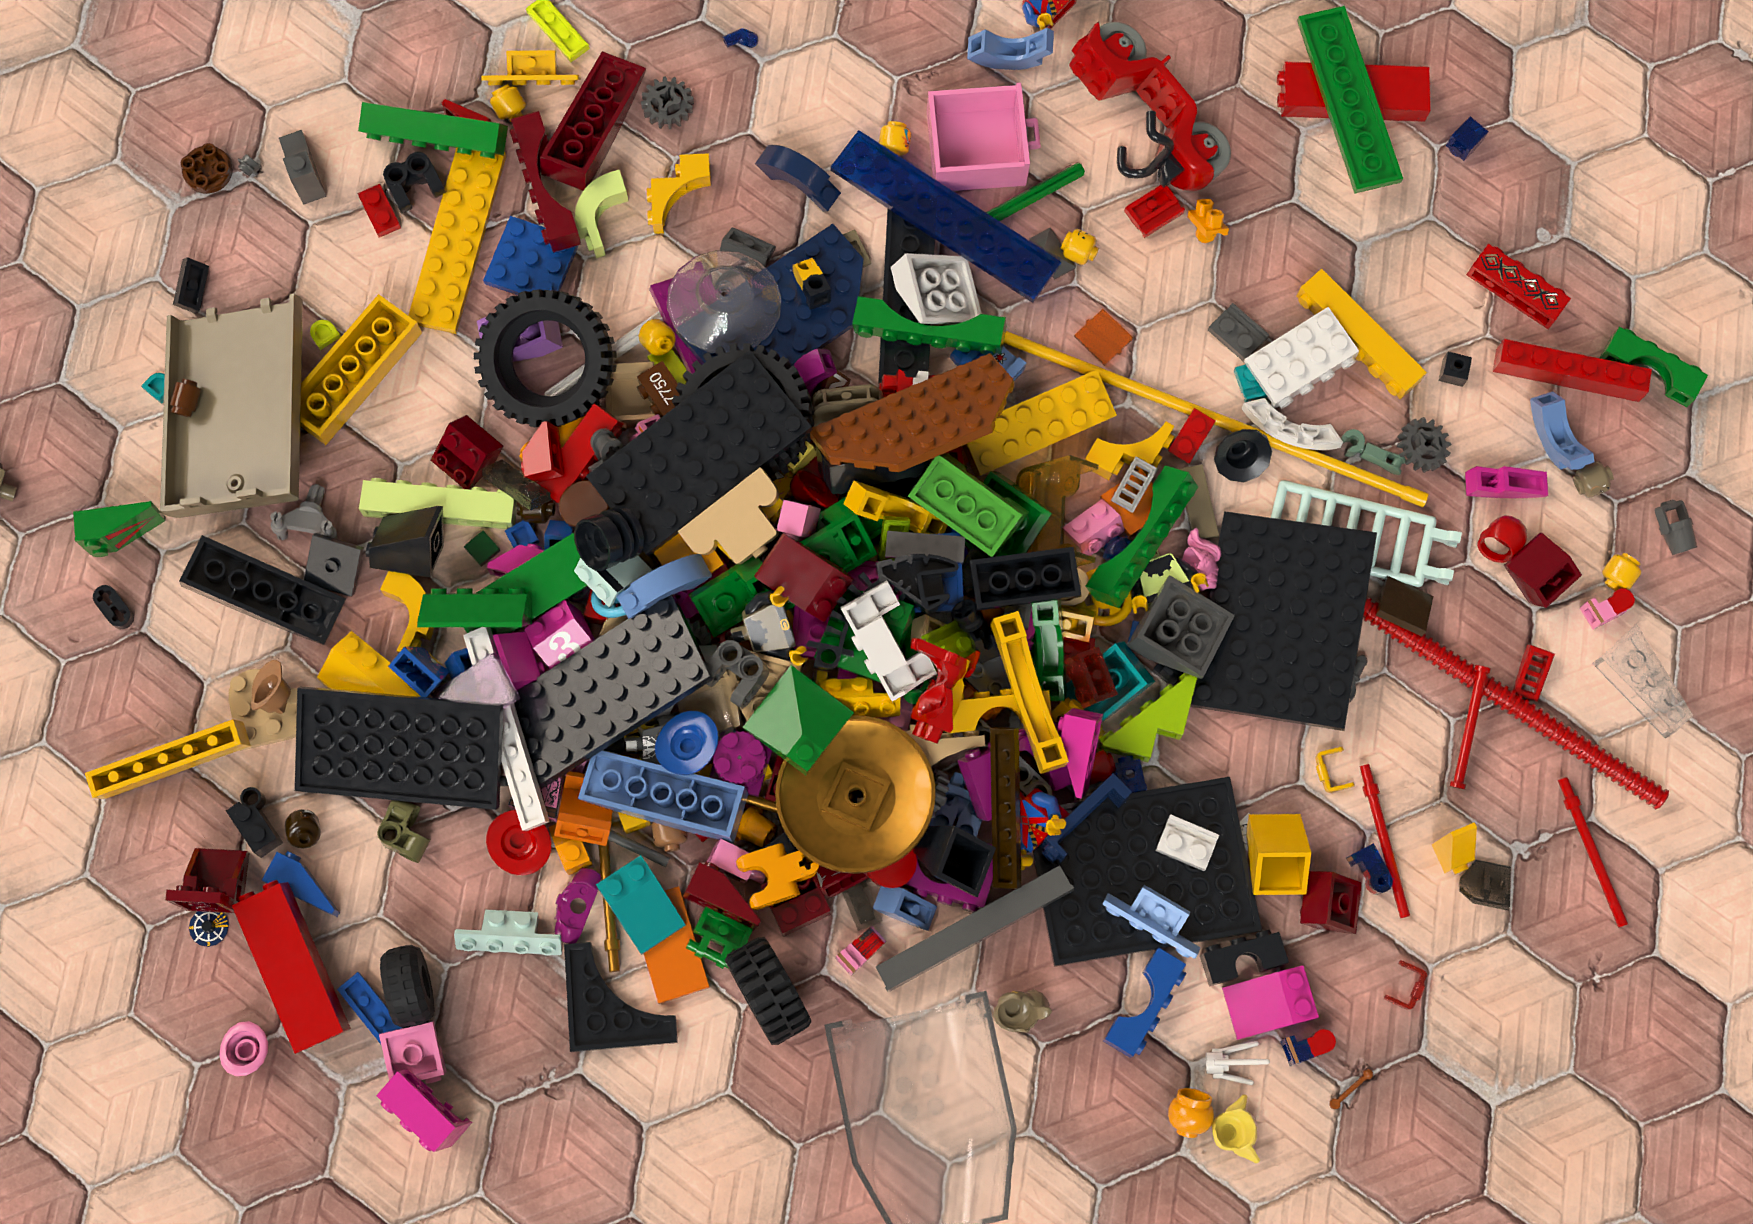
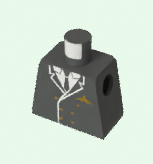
M680 712L652 718L638 727V736L624 737L625 752L639 751V757L642 761L661 765L655 754L656 739L666 723L680 714Z

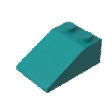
M1125 641L1111 646L1067 683L1066 698L1069 697L1071 700L1075 699L1085 711L1103 714L1102 722H1104L1156 681L1132 650L1127 647Z
M641 855L596 884L601 895L641 955L686 926Z

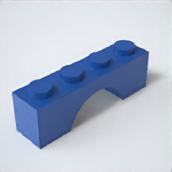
M1158 947L1142 972L1151 989L1148 1007L1142 1014L1135 1017L1118 1016L1103 1042L1129 1058L1133 1057L1135 1053L1140 1055L1147 1043L1144 1040L1148 1030L1153 1032L1160 1021L1157 1014L1161 1007L1166 1009L1173 998V995L1170 994L1173 986L1177 985L1179 987L1186 975L1183 969L1186 964Z

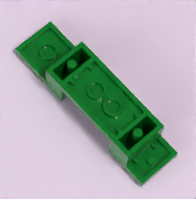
M845 497L820 512L827 526L800 543L840 566L848 573L877 555L871 540L881 534L883 519L875 521L855 514L843 504L846 499ZM752 556L743 564L733 566L688 594L714 638L743 620L742 612L745 610V606L757 593L774 591L754 577L763 564L759 558L755 559ZM788 600L784 604L786 611L795 606V604Z

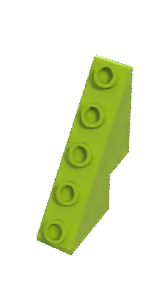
M1183 673L1179 677L1181 681L1173 687L1172 684H1169L1159 693L1161 695L1159 699L1155 702L1150 699L1139 708L1141 713L1136 717L1129 715L1119 724L1122 728L1115 733L1110 730L1101 737V748L1109 753L1148 763L1151 758L1156 734L1180 740L1184 733L1197 677Z

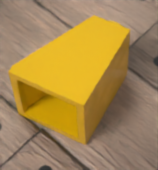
M1248 814L1246 838L1253 895L1306 894L1311 849L1301 814Z

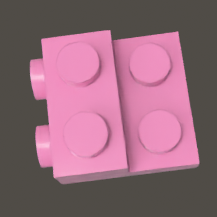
M434 1021L379 1034L389 1080L397 1071L405 1069L409 1070L420 1080H425L426 1084L442 1080L441 1076L445 1075L447 1071Z

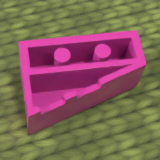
M409 1070L397 1071L376 1095L382 1101L380 1103L387 1112L394 1113L401 1120L400 1124L405 1130L414 1132L420 1138L419 1143L426 1150L437 1152L452 1147L473 1122L467 1117L462 1121L450 1111L453 1106L447 1101L443 1105L431 1094L433 1090Z

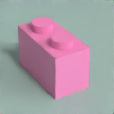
M784 500L776 531L784 532L796 541L805 540L806 537L808 538L815 534L821 508Z

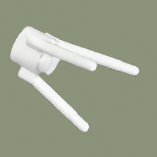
M1258 1041L1212 1049V1052H1206V1073L1213 1074V1079H1226L1253 1085V1080L1223 1073V1071H1229V1065H1266L1270 1063V1060L1229 1059L1228 1055H1223L1258 1046Z

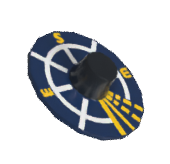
M196 912L189 924L190 936L194 942L207 947L217 945L223 941L229 928L228 919L225 914L216 912Z

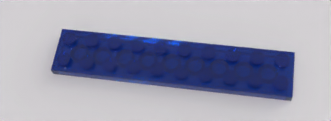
M860 130L857 131L831 165L833 173L1032 303H1034L1061 266L1060 260Z

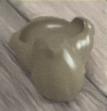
M1034 989L1028 992L1012 991L1003 994L998 999L993 1016L996 1023L1007 1031L1028 1033L1039 1019L1043 1020L1049 1017L1052 1009L1049 1007L1050 1004L1047 998L1041 992Z

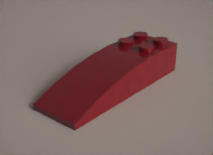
M603 51L600 53L540 156L541 175L584 191L595 177L627 116L645 75V67Z

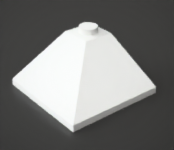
M906 253L891 266L897 292L921 324L954 325L982 314L966 256Z

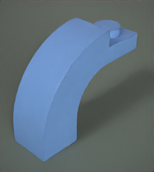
M1045 28L1030 36L1012 39L1000 37L987 30H983L968 37L967 59L993 69L1021 70L1042 65L1043 57L1053 53L1054 31Z
M1553 391L1531 398V411L1535 428L1551 461L1560 470L1567 467L1571 470H1577L1593 463V452L1580 444L1570 429L1565 399Z
M701 554L689 555L667 563L640 577L630 584L631 587L617 595V598L628 619H631L671 594L694 589L712 577V574Z

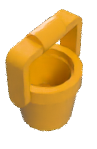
M745 804L747 810L742 815L735 841L740 839L746 840L763 848L772 841L777 831V826L762 815L763 810L761 808Z

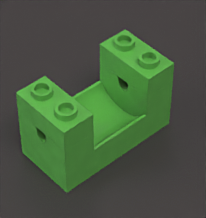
M944 453L936 456L908 497L991 557L1000 554L1029 514V511L1010 497L1003 498L966 471L967 466L950 454Z

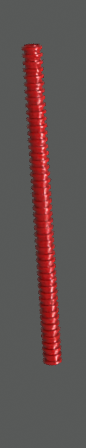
M1370 597L1366 599L1363 619L1365 622L1370 621L1371 626H1378L1377 629L1379 631L1381 629L1384 630L1385 635L1390 634L1391 639H1398L1397 642L1399 644L1404 643L1405 648H1412L1411 652H1418V656H1424L1425 661H1432L1431 664L1433 666L1438 665L1439 670H1446L1445 674L1448 675L1450 673L1453 679H1459V683L1462 684L1464 682L1467 688H1473L1476 676L1474 664L1471 663L1469 665L1466 659H1460V655L1457 654L1455 656L1453 654L1454 651H1447L1446 646L1441 647L1439 645L1440 642L1432 641V637L1427 638L1426 633L1423 636L1417 635L1376 616L1378 602L1373 603ZM1488 674L1486 675L1482 697L1486 696L1487 701L1492 700L1493 705H1500V709H1506L1507 714H1513L1515 719L1520 718L1521 723L1524 724L1526 722L1529 728L1534 727L1535 732L1538 733L1540 731L1542 733L1541 736L1549 737L1548 740L1550 742L1554 740L1555 745L1563 746L1562 749L1564 751L1568 749L1569 754H1575L1578 760L1583 759V763H1589L1592 769L1597 768V772H1603L1604 777H1611V781H1617L1618 786H1625V790H1631L1632 795H1639L1640 800L1645 799L1646 804H1652L1655 810L1665 803L1669 796V790H1663L1660 784L1656 786L1655 781H1649L1646 775L1641 776L1640 771L1635 772L1632 766L1627 767L1626 762H1619L1620 759L1618 757L1613 758L1612 753H1605L1606 750L1604 748L1599 749L1598 744H1591L1592 740H1585V736H1579L1578 731H1571V727H1565L1564 722H1557V718H1551L1550 713H1543L1542 708L1537 709L1536 704H1530L1528 699L1523 700L1522 695L1519 694L1517 696L1514 690L1509 691L1508 686L1505 685L1503 687L1501 685L1502 682H1495L1494 677L1489 678Z

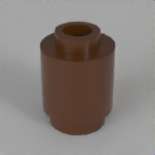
M182 379L181 383L176 382L170 406H172L171 413L191 418L192 412L196 411L201 388L197 387V382L188 379Z

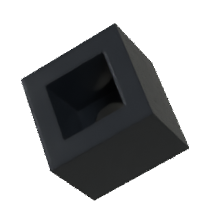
M1447 352L1442 361L1438 381L1463 387L1468 380L1472 357Z

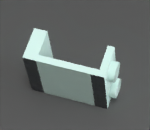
M642 550L641 554L635 558L620 562L604 571H595L589 568L580 558L574 572L594 591L599 599L608 607H611L620 592L631 586L630 584L635 580L657 569L659 565Z

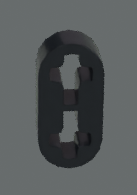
M108 585L97 587L93 593V601L109 623L120 630L130 627L134 621L133 612L118 592ZM104 593H107L112 601L110 606L103 600L102 595ZM116 609L124 614V621L120 622L117 620L118 616L114 612Z

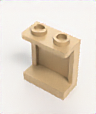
M654 362L614 364L617 365L616 372H612L610 377L614 380L612 385L606 388V391H608L606 411L624 423L621 428L622 432L626 431L627 428H636L638 422L655 416L650 409L652 404L649 399L644 400L636 388L639 386L637 376L653 367Z

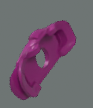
M581 868L575 874L572 882H568L567 887L556 899L555 919L557 921L554 932L555 935H561L562 942L575 944L583 931L598 892L596 884L601 881V875L592 869ZM580 898L585 901L586 909L583 913L576 914L571 910L570 904L574 899Z

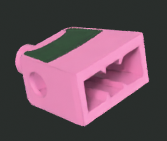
M723 839L715 843L707 862L720 867L719 872L740 883H745L748 879L762 884L766 878L765 874L761 871L750 870L742 872L737 868L735 861L740 856L749 852Z

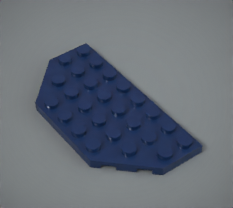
M831 224L676 328V334L702 365L706 362L703 355L707 352L710 353L712 358L718 356L715 348L722 346L725 352H730L729 344L736 343L739 349L743 350V343H751L754 350L757 349V345L765 346L768 353L771 349L775 350L780 358L782 356L787 358L792 367L803 355L817 348H824L853 328L852 323L860 293L864 259L838 228ZM813 258L817 266H819L831 288V302L812 310L809 309L806 297L797 283L793 272L794 264Z

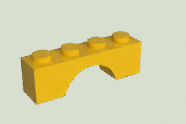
M855 480L843 503L855 514L875 521L883 519L884 516L909 517V530L915 533L941 534L945 532L948 526L911 499Z
M1012 688L1001 689L999 695H990V691L974 692V697L964 698V694H962L959 708L953 719V730L951 733L975 731L980 717L986 711L995 707L1011 709L1023 724ZM1042 690L1052 718L1049 690Z

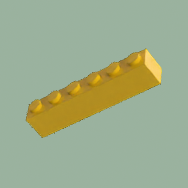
M1320 269L1300 287L1296 295L1299 303L1305 309H1309L1314 315L1329 307L1358 348L1359 353L1355 359L1362 361L1368 367L1370 374L1375 378H1379L1385 384L1390 394L1397 396L1401 400L1422 381L1427 372L1323 269Z
M232 719L86 772L85 776L92 798L107 799L250 747L251 744L243 721Z

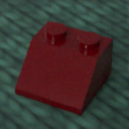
M1309 871L1307 892L1303 894L1302 907L1300 909V923L1316 929L1356 934L1362 882L1332 871Z

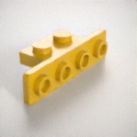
M556 50L506 51L507 75L481 76L482 81H488V85H503L502 80H512V85H527V80H536V85H551V80H560L561 85H575V80H581V75H557Z
M857 677L854 679L832 678L829 680H819L822 689L854 712L852 716H900V698L891 701L887 693H874L872 679Z

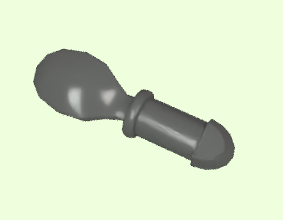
M1359 655L1356 659L1349 703L1356 695L1355 682L1360 681L1363 669L1367 665L1368 661L1365 655Z

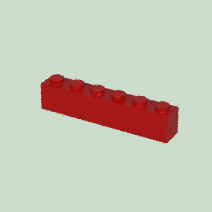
M1503 339L1497 347L1493 372L1635 402H1640L1648 394L1652 369L1508 339Z

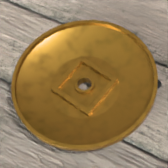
M851 716L806 776L784 760L776 783L777 812L782 827L790 841L805 857L814 863L842 873L855 874L877 871L905 857L924 836L935 807L934 776L930 763L921 747L899 727L882 719L869 716ZM853 790H860L863 792L864 798L859 803H853L849 800V794Z

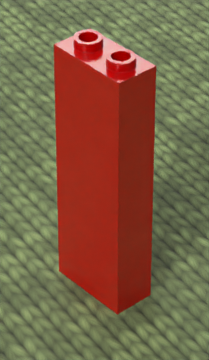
M1285 62L1282 71L1277 73V85L1281 86V93H1278L1277 107L1281 108V117L1329 118L1311 63ZM1365 64L1383 120L1426 121L1431 111L1429 67Z
M278 880L263 885L264 891L257 894L251 891L238 897L240 902L231 906L292 1049L296 1054L350 1030L351 1027L289 883H279Z

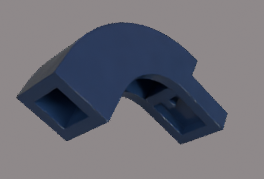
M768 145L755 163L771 180H783L800 189L823 212H828L841 194L828 180L830 176L822 168L790 148L780 145Z

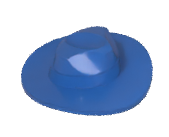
M686 711L676 715L667 722L660 731L655 743L656 758L662 767L677 775H689L703 769L714 756L718 746L719 736L714 721L702 712Z

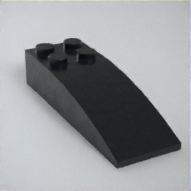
M203 535L179 580L183 588L321 645H325L346 601V598Z

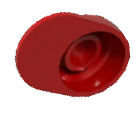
M797 471L790 482L791 494L803 504L814 505L818 503L823 507L829 508L839 501L837 496L831 493L828 486L820 478L808 471Z

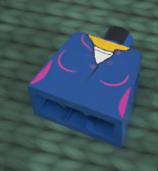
M404 647L388 666L421 697H428L449 673L447 668L422 647Z

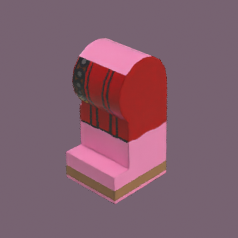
M1621 588L1601 603H1598L1596 598L1587 601L1580 610L1594 630L1627 612L1634 605L1635 598L1631 591Z
M871 926L859 938L843 949L835 959L852 976L887 941Z

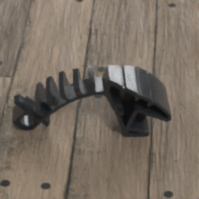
M903 555L896 557L894 561L888 559L876 562L878 580L874 583H871L864 572L859 574V580L867 587L863 593L853 584H850L846 590L849 594L858 598L868 590L888 581L895 596L897 594L900 595L899 599L901 601L905 599L923 614L930 615L948 603L950 594H944L942 579L954 577L959 565L951 559L938 555ZM840 597L836 603L839 607H842L849 602ZM834 610L831 611L829 619L843 624V631L841 632L827 625L824 634L840 638L839 647L809 640L806 647L818 649L814 663L815 668L832 670L838 666L841 655L854 658L853 650L843 648L850 624L844 616ZM832 651L836 655L835 662L832 664L823 663L821 661L822 653Z

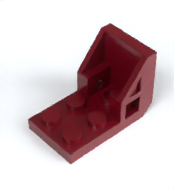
M195 848L184 874L183 886L177 885L176 890L166 889L165 901L186 911L234 913L231 905L240 902L238 897L245 894L250 852Z

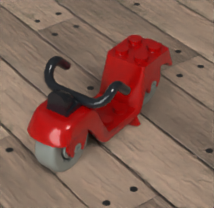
M1097 22L1086 36L1078 40L1071 50L1074 56L1069 66L1074 75L1087 87L1090 94L1100 101L1136 91L1152 110L1146 112V132L1152 141L1160 144L1156 156L1147 167L1132 169L1126 164L1127 148L1124 146L1118 147L1117 168L1123 176L1134 179L1145 178L1158 170V179L1163 188L1171 184L1181 190L1197 191L1205 188L1224 171L1231 158L1230 144L1226 136L1217 127L1205 122H1195L1197 115L1195 101L1166 68V64L1171 59L1170 55L1166 56L1162 61L1155 57L1146 58L1147 49L1141 35L1131 26L1121 22H1109L1102 26ZM1156 117L1167 127L1164 134L1156 131Z

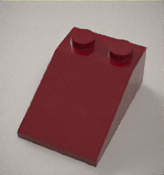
M785 533L779 538L754 575L756 579L774 591L780 586L784 587L785 590L780 595L789 597L790 602L823 622L826 621L831 611L837 605L836 602L844 595L846 589L854 580L843 568Z
M707 861L704 864L699 862L682 898L703 908L706 906L752 928V931H754L759 926L761 920L727 877L719 872L720 867Z

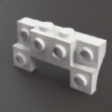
M885 581L868 590L864 595L841 607V610L855 634L851 638L858 651L864 650L868 659L864 660L871 674L876 672L891 701H894L938 673L930 658L925 654L919 652L906 659L882 616L900 605L888 581Z

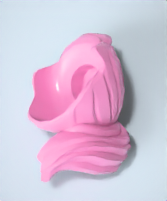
M1194 528L1189 533L1187 539L1189 547L1185 550L1182 559L1193 566L1198 573L1206 576L1209 586L1206 587L1205 584H1200L1198 586L1200 592L1205 589H1215L1219 570L1216 562L1221 557L1220 547L1206 539L1200 538L1198 529Z

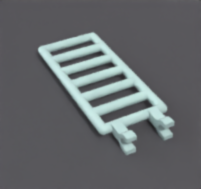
M1286 480L1279 482L1271 518L1281 519L1287 491L1302 495L1296 519L1298 522L1306 523L1312 497L1326 501L1321 525H1332L1336 503L1351 507L1347 524L1349 529L1357 530L1361 509L1376 513L1372 532H1377L1370 576L1385 579L1388 575L1414 587H1421L1425 578L1435 580L1444 585H1448L1449 581H1452L1454 570L1428 566L1432 541L1441 542L1456 548L1457 543L1461 541L1462 532L1435 528L1437 520L1433 516ZM1386 515L1401 519L1390 570L1375 567ZM1410 522L1425 525L1415 576L1400 573Z

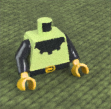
M1157 549L1154 557L1150 560L1141 577L1130 591L1133 613H1137L1136 609L1138 607H1144L1145 611H1148L1149 606L1169 575L1191 589L1193 585L1196 593L1200 592L1198 588L1200 584H1205L1206 587L1209 586L1206 576L1198 573L1193 566L1180 557L1174 558L1172 553L1160 556Z

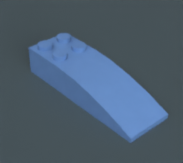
M602 750L590 758L578 799L643 820L717 840L723 839L734 844L749 793L744 786L697 774L677 775L667 771L662 765Z

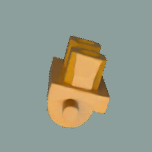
M1211 199L1197 200L1196 210H1188L1187 217L1197 227L1196 237L1202 243L1213 241L1217 233L1224 236L1228 235L1229 228L1223 223L1224 213L1221 210L1213 209L1214 202Z

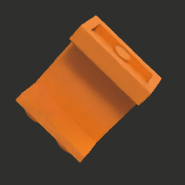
M569 771L566 774L554 836L606 846L613 810L579 800L578 796L585 774Z

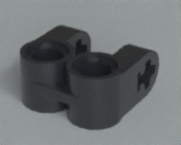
M422 152L410 154L403 163H390L383 171L385 182L401 214L413 209L406 193L414 184L423 185L427 183L435 198L446 193L429 157ZM418 166H425L422 170H415ZM402 176L399 181H392L395 177Z

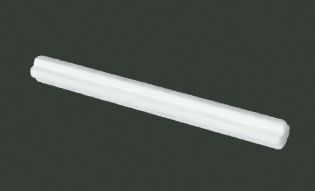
M659 311L611 345L612 351L617 353V358H613V361L640 343L638 335L643 324L652 319L663 321ZM584 365L544 393L545 396H556L570 390L579 381Z

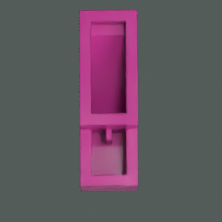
M1476 466L1465 472L1466 496L1484 498H1540L1548 496L1547 472L1506 466L1499 469Z

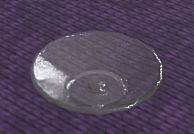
M715 250L695 256L678 269L668 287L667 310L674 328L688 343L709 353H717L715 348L721 346L725 352H730L729 344L735 343L740 350H743V343H751L754 348L772 333L780 317L781 294L774 276L759 261L740 252ZM727 292L729 295L722 296L721 293Z

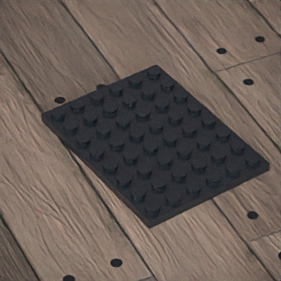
M1224 511L1218 543L1221 557L1216 562L1219 568L1217 586L1215 589H1210L1208 599L1235 616L1202 679L1197 678L1190 707L1345 731L1377 532Z
M1230 777L1131 793L1127 801L1120 808L1107 797L1059 843L1067 853L1066 858L1060 865L1056 862L1051 863L1042 854L1044 850L1041 847L1042 843L1032 851L1037 878L1061 866L1069 883L1074 887V891L1043 907L1054 967L1156 950L1158 947L1161 949L1174 947L1169 943L1163 944L1152 937L1153 934L1145 929L1138 930L1129 923V920L1123 916L1117 917L1106 910V906L1103 905L1109 893L1132 906L1144 885L1190 911L1178 934L1192 943L1262 931ZM1084 801L1062 804L1060 806L1070 815ZM1170 814L1219 835L1205 871L1155 851Z

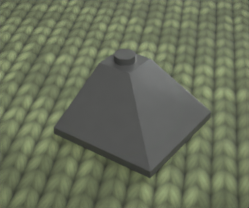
M1169 575L1149 606L1148 611L1137 625L1127 647L1148 660L1202 679L1235 615Z

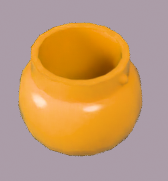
M1182 1088L1177 1091V1096L1169 1105L1168 1117L1169 1122L1177 1129L1176 1132L1179 1135L1196 1138L1198 1134H1203L1209 1130L1214 1120V1111L1211 1105L1212 1097L1203 1091L1191 1088Z

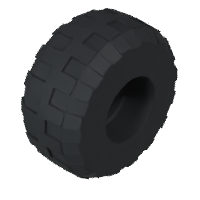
M405 945L387 950L380 958V975L386 1005L392 1022L403 1028L427 1023L434 1016L435 1008L430 974L423 952L419 947L413 945Z

